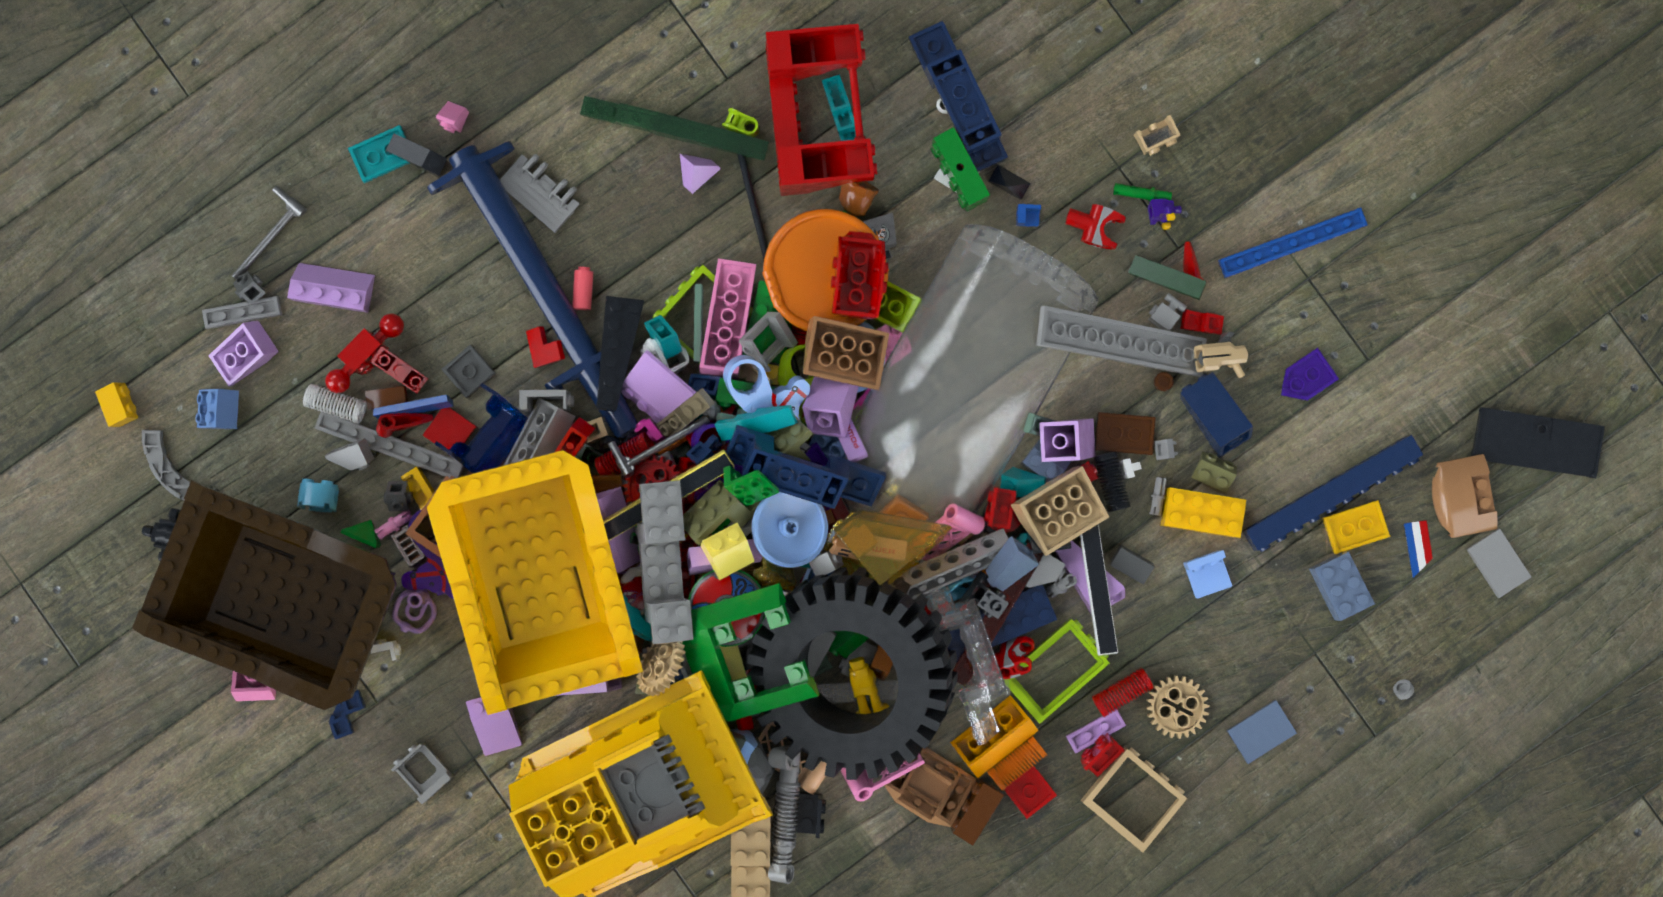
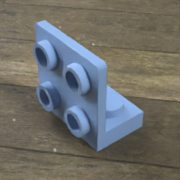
M1218 550L1183 562L1195 598H1201L1232 587L1223 558H1226L1224 550Z

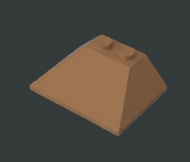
M927 747L925 749L922 748L919 753L925 763L884 786L896 803L923 820L951 827L976 778Z

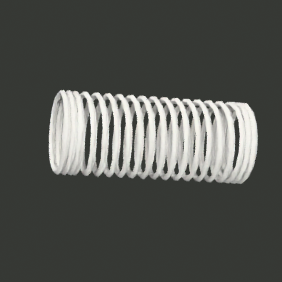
M313 383L308 386L303 398L304 407L334 415L347 421L350 420V422L353 421V423L357 424L362 421L367 407L366 400H358V398L341 393H334L332 397L333 392L328 388L325 389V387L322 388V386L319 387Z

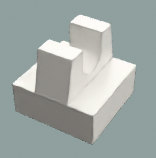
M1130 458L1121 460L1117 464L1121 465L1118 468H1121L1122 474L1120 475H1124L1121 477L1124 480L1135 477L1134 471L1142 469L1140 462L1131 464Z

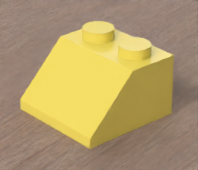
M738 523L702 540L701 548L719 580L755 562L748 541Z

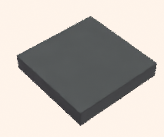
M471 344L441 369L466 398H469L496 374Z

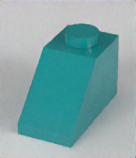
M662 315L644 323L650 337L655 339L665 359L682 352L677 333Z
M1012 467L1001 475L1000 488L1016 491V497H1024L1046 484V477Z

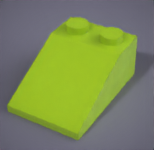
M888 281L886 293L881 301L879 317L874 320L903 333L922 299Z

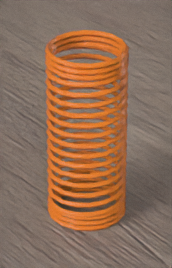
M1033 736L1027 739V742H1024L1025 745L1019 746L1020 750L1016 748V750L1011 752V755L1008 754V757H1005L1006 760L1000 761L1001 765L997 763L995 768L992 767L987 771L1001 791L1005 790L1006 785L1009 786L1008 782L1012 784L1011 780L1015 781L1013 777L1017 780V777L1020 778V775H1023L1022 772L1028 771L1027 767L1031 769L1030 765L1034 766L1032 762L1036 765L1034 759L1039 763V760H1042L1041 757L1047 756V753Z

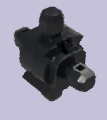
M170 509L167 516L169 520L160 519V523H155L154 526L145 525L142 528V534L151 537V541L155 542L153 546L161 548V552L158 554L159 561H161L181 511L179 509Z

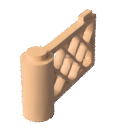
M774 722L767 724L758 738L761 744L767 743L769 753L772 740H769L768 730L771 726L776 727ZM800 757L801 773L799 774L798 782L801 784L800 787L814 795L826 777L827 763L821 761L811 771L802 767V763H805L806 760L801 761Z

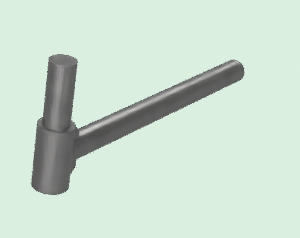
M275 186L272 191L285 202L288 211L232 274L235 279L244 274L293 216L302 217L307 211L302 204L295 198L290 197L279 186Z
M704 416L632 459L622 455L615 441L610 442L608 446L624 478H629L634 474L635 465L710 421L707 416Z

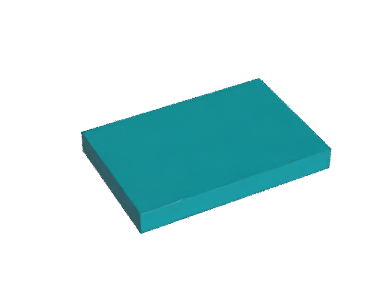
M401 125L348 148L364 184L410 164L385 151L393 134L407 139Z

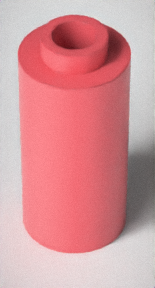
M578 267V270H574L572 301L574 310H591L594 272L590 271L589 267Z

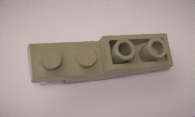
M701 388L658 422L656 426L661 434L668 438L682 430L715 404V402Z

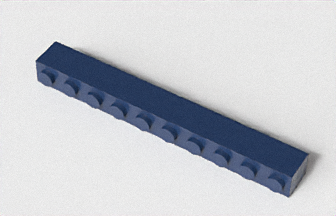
M1407 435L1242 530L1253 551L1260 550V552H1263L1270 548V543L1275 540L1278 543L1286 539L1287 533L1291 531L1296 533L1303 529V524L1306 522L1313 523L1320 519V514L1324 512L1328 514L1336 510V505L1339 503L1346 504L1354 499L1353 495L1357 493L1361 495L1370 490V485L1374 483L1378 485L1386 481L1385 477L1389 474L1396 475L1403 471V466L1407 464L1411 466L1420 461L1418 458L1423 453L1413 436Z

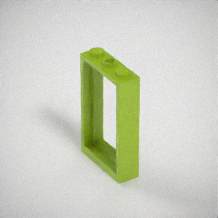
M1069 618L1032 652L1025 656L1033 662L1071 630L1097 661L1045 708L1041 709L1016 678H1000L1039 724L1110 664L1107 660L1109 658L1108 655L1098 656L1097 648L1094 645L1096 641L1090 634L1087 636L1082 631L1084 627L1077 619L1073 621ZM1020 663V664H1019L1020 666H1023V667H1027V666H1028V664H1026V663Z

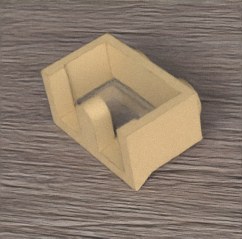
M1169 115L1165 120L1157 124L1153 123L1143 131H1136L1133 136L1137 140L1143 154L1149 153L1151 156L1158 153L1160 147L1164 145L1170 147L1176 144V139L1180 137V133L1171 115Z

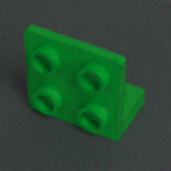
M727 466L723 468L724 487L746 507L779 493V488L759 470L741 477L740 472L736 471L733 467Z

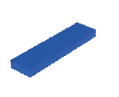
M441 395L374 408L373 416L379 419L384 414L422 413L453 407L454 405L453 400L449 396Z

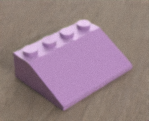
M648 350L644 352L626 377L621 390L626 398L631 399L641 411H645L655 423L660 422L696 393L695 390Z

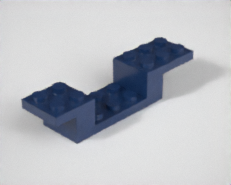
M941 21L909 36L908 39L932 89L936 88L956 132L977 171L979 172L1007 159V153L1000 141L1002 134L961 49H956L944 22Z
M736 425L726 449V453L731 461L742 466L741 477L759 470L779 488V492L835 509L840 497L872 507L886 478V472L830 455L826 465L822 466L775 451L774 436Z

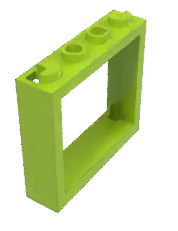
M704 265L700 268L697 266L690 274L692 277L687 282L683 281L678 287L679 292L675 296L671 295L666 300V306L662 311L660 309L657 310L652 318L659 315L665 318L703 274L713 283L715 275ZM751 307L749 311V318L751 317L753 308ZM679 339L681 346L694 359V351Z

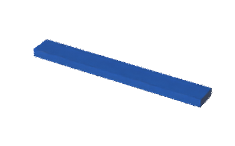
M1358 208L1218 260L1224 278L1360 229L1368 224L1362 208Z

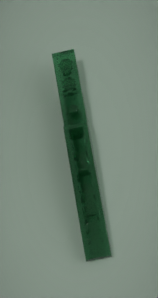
M584 96L580 115L763 161H765L769 145L768 141L707 124Z

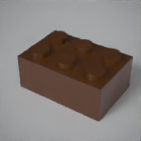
M983 779L974 783L970 790L972 794L969 799L966 798L961 807V812L957 815L951 826L953 834L972 846L1004 797L1000 790Z

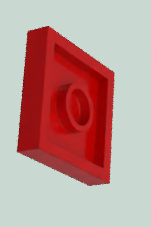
M448 407L439 411L423 436L455 458L477 426Z
M1031 765V769L1027 768L1028 771L1022 772L1023 775H1020V778L1017 777V780L1014 778V782L1011 780L1012 784L1008 783L1009 786L1006 785L1004 790L1026 819L1057 796L1035 766L1032 767Z

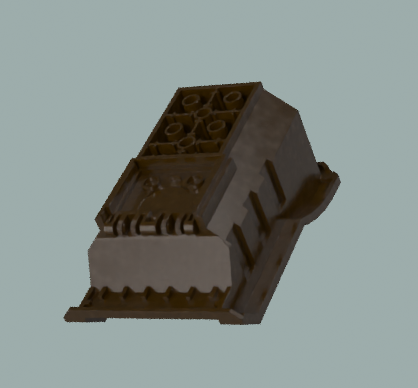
M191 480L184 497L185 501L132 629L144 637L253 678L272 689L322 710L329 709L353 698L397 586L395 580L396 572L390 571L386 558Z

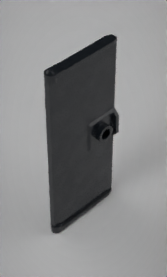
M1480 407L1471 456L1484 454L1488 462L1596 479L1605 426Z

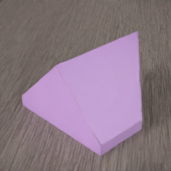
M680 154L683 186L692 194L721 169L712 160Z

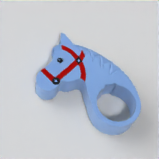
M736 356L724 368L723 378L726 387L733 399L744 411L754 413L757 408L791 405L794 415L800 419L798 417L799 406L810 392V385L804 378L794 376L786 386H779L772 390L764 368L751 356ZM750 363L756 365L758 369V378L752 386L753 388L747 391L734 388L731 383L733 371L741 364Z

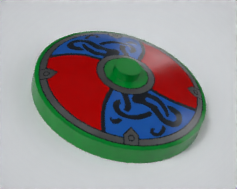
M712 570L695 583L688 599L690 600L692 610L760 589L761 586L755 578L742 570L721 580L718 579L715 571ZM762 612L732 621L731 624L737 639L720 646H737L753 638L762 627L761 623L765 619V613Z

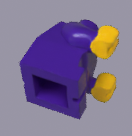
M1152 199L1147 207L1150 225H1155L1161 221L1163 230L1170 229L1171 223L1167 221L1175 220V214L1182 211L1181 206H1174V201L1167 199Z

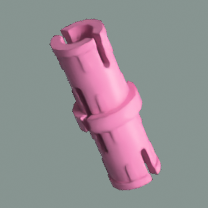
M409 510L403 511L394 518L390 517L388 522L374 531L376 534L378 533L377 536L382 540L393 531L400 530V527L410 521L413 515H410L411 512Z

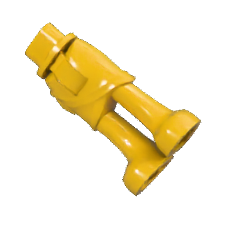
M864 657L849 660L850 683L854 698L857 699L859 707L856 713H871L865 695L870 697L873 713L888 708L889 705L882 703L879 698L875 683L876 676L874 671L869 668L868 663H865Z

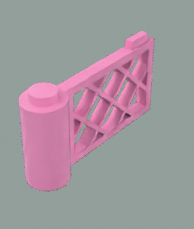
M950 504L946 508L944 516L907 543L906 552L926 561L944 554L969 534H979L985 527L984 518L956 504ZM943 524L949 525V527L939 528ZM962 531L957 534H952V532ZM949 533V535L939 536V534ZM929 535H935V537L926 538ZM948 541L947 543L939 544V542ZM935 543V545L925 546V544ZM916 545H922V547L913 548ZM934 551V552H933L932 554H930V555L927 554V553H925V552Z
M919 753L916 761L908 763L905 760L896 772L889 773L886 768L880 774L883 775L881 780L873 783V778L868 779L866 769H864L857 780L846 779V768H842L841 773L855 799L861 802L869 799L873 791L921 766L925 762Z

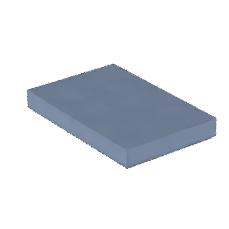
M1276 700L1226 730L1247 764L1297 734Z

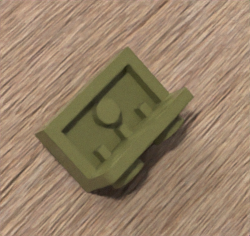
M1202 452L1191 478L1227 493L1237 475V466L1228 460L1223 461L1217 458L1213 453Z

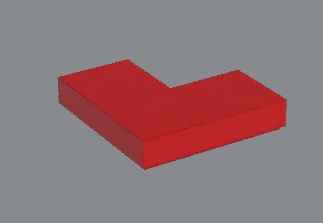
M544 326L526 331L534 368H540L565 359L561 340L547 344Z

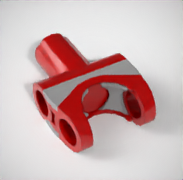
M1093 204L1090 214L1070 208L1065 224L1084 230L1081 238L1083 243L1098 248L1115 250L1117 243L1110 241L1111 239L1105 235L1104 226L1107 223H1125L1126 217L1113 209Z
M1022 636L1001 643L999 653L981 658L978 664L980 673L985 675L996 672L1002 679H1011L1030 672L1032 661L1024 656L1034 650L1035 642L1030 637ZM1022 643H1029L1031 646L1027 647L1022 645ZM1020 663H1026V664H1028V666H1027V667H1023V666H1020L1019 664H1020Z

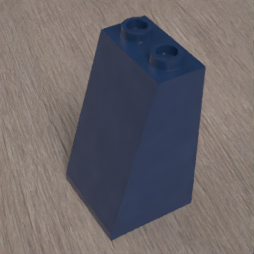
M1212 372L1209 375L1204 374L1199 377L1198 382L1195 384L1186 385L1181 390L1180 399L1217 456L1221 458L1251 438L1253 425Z

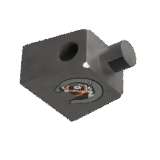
M893 213L863 221L878 235L879 241H885L886 260L891 259L890 248L897 244Z

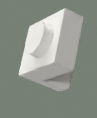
M386 639L375 641L371 654L390 650L392 661L400 659L399 655L402 654L400 644H397L396 640L387 642Z

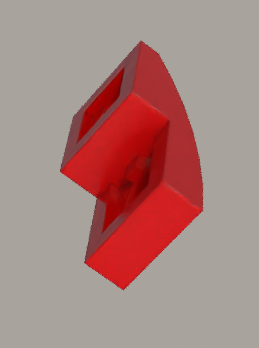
M1184 310L1180 329L1221 335L1224 316Z

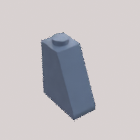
M1011 536L985 570L989 577L987 580L993 588L996 587L1003 592L1037 567L1039 563L1031 549Z

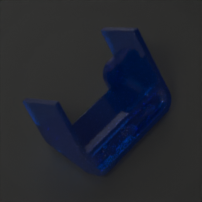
M483 383L480 386L491 395L486 403V411L491 417L469 445L463 442H456L450 449H447L439 442H435L437 447L471 473L499 467L511 452L528 419L503 396Z

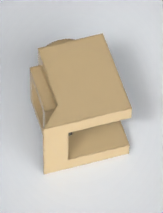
M602 417L587 422L595 428L587 441L589 444L597 442L602 437L608 435Z

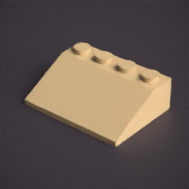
M1083 466L1072 467L1011 504L1018 520L1045 556L1109 518Z

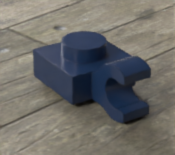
M713 434L704 444L699 441L686 455L693 463L698 465L714 455L712 451L719 450L722 447V443Z

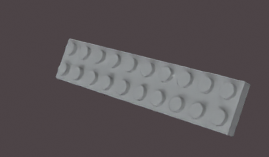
M1041 306L1036 346L1201 377L1203 372L1198 373L1196 370L1195 361L1199 359L1194 357V346L1206 344L1207 339L1049 306Z

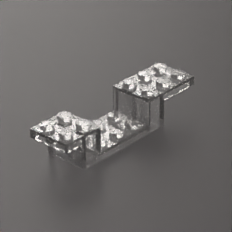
M947 585L926 596L928 599L927 607L931 613L938 610L942 616L938 627L940 632L947 629L949 631L960 629V637L965 643L967 657L972 663L975 678L959 689V698L964 704L966 718L970 721L973 729V737L978 745H982L1000 732L989 702H993L1007 688L975 598L954 604Z

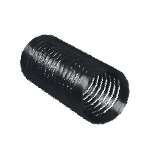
M1117 451L1093 457L1095 464H1098L1095 467H1100L1096 470H1101L1098 472L1100 474L1098 477H1102L1099 480H1104L1100 482V484H1103L1100 487H1105L1101 490H1107L1102 492L1105 494L1103 497H1107L1104 500H1109L1105 502V504H1108L1106 505L1107 512L1131 507L1128 501L1129 498H1126L1129 495H1124L1128 493L1125 491L1127 489L1123 488L1126 485H1121L1125 483L1122 481L1124 478H1121L1124 475H1119L1122 474L1121 468H1118L1121 465H1116L1120 462H1114L1119 460V458H1115L1118 457Z

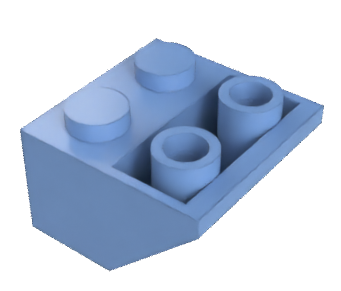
M226 389L199 390L197 395V428L237 429L239 391Z

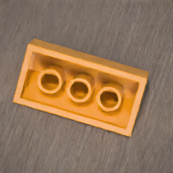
M1010 695L950 743L975 776L979 778L1039 730Z

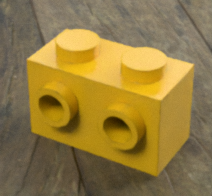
M113 382L95 391L108 427H121L138 418L136 406L131 400L129 388L125 383Z

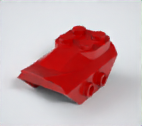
M849 231L844 237L838 236L837 257H833L832 262L835 276L831 277V288H834L832 313L834 315L857 319H875L879 317L882 295L886 293L887 289L884 274L888 273V262H885V241L877 240L872 233Z

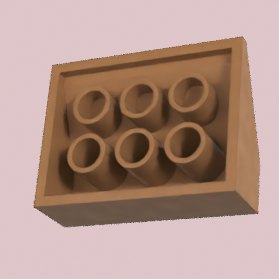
M814 316L809 319L803 374L879 390L889 333Z

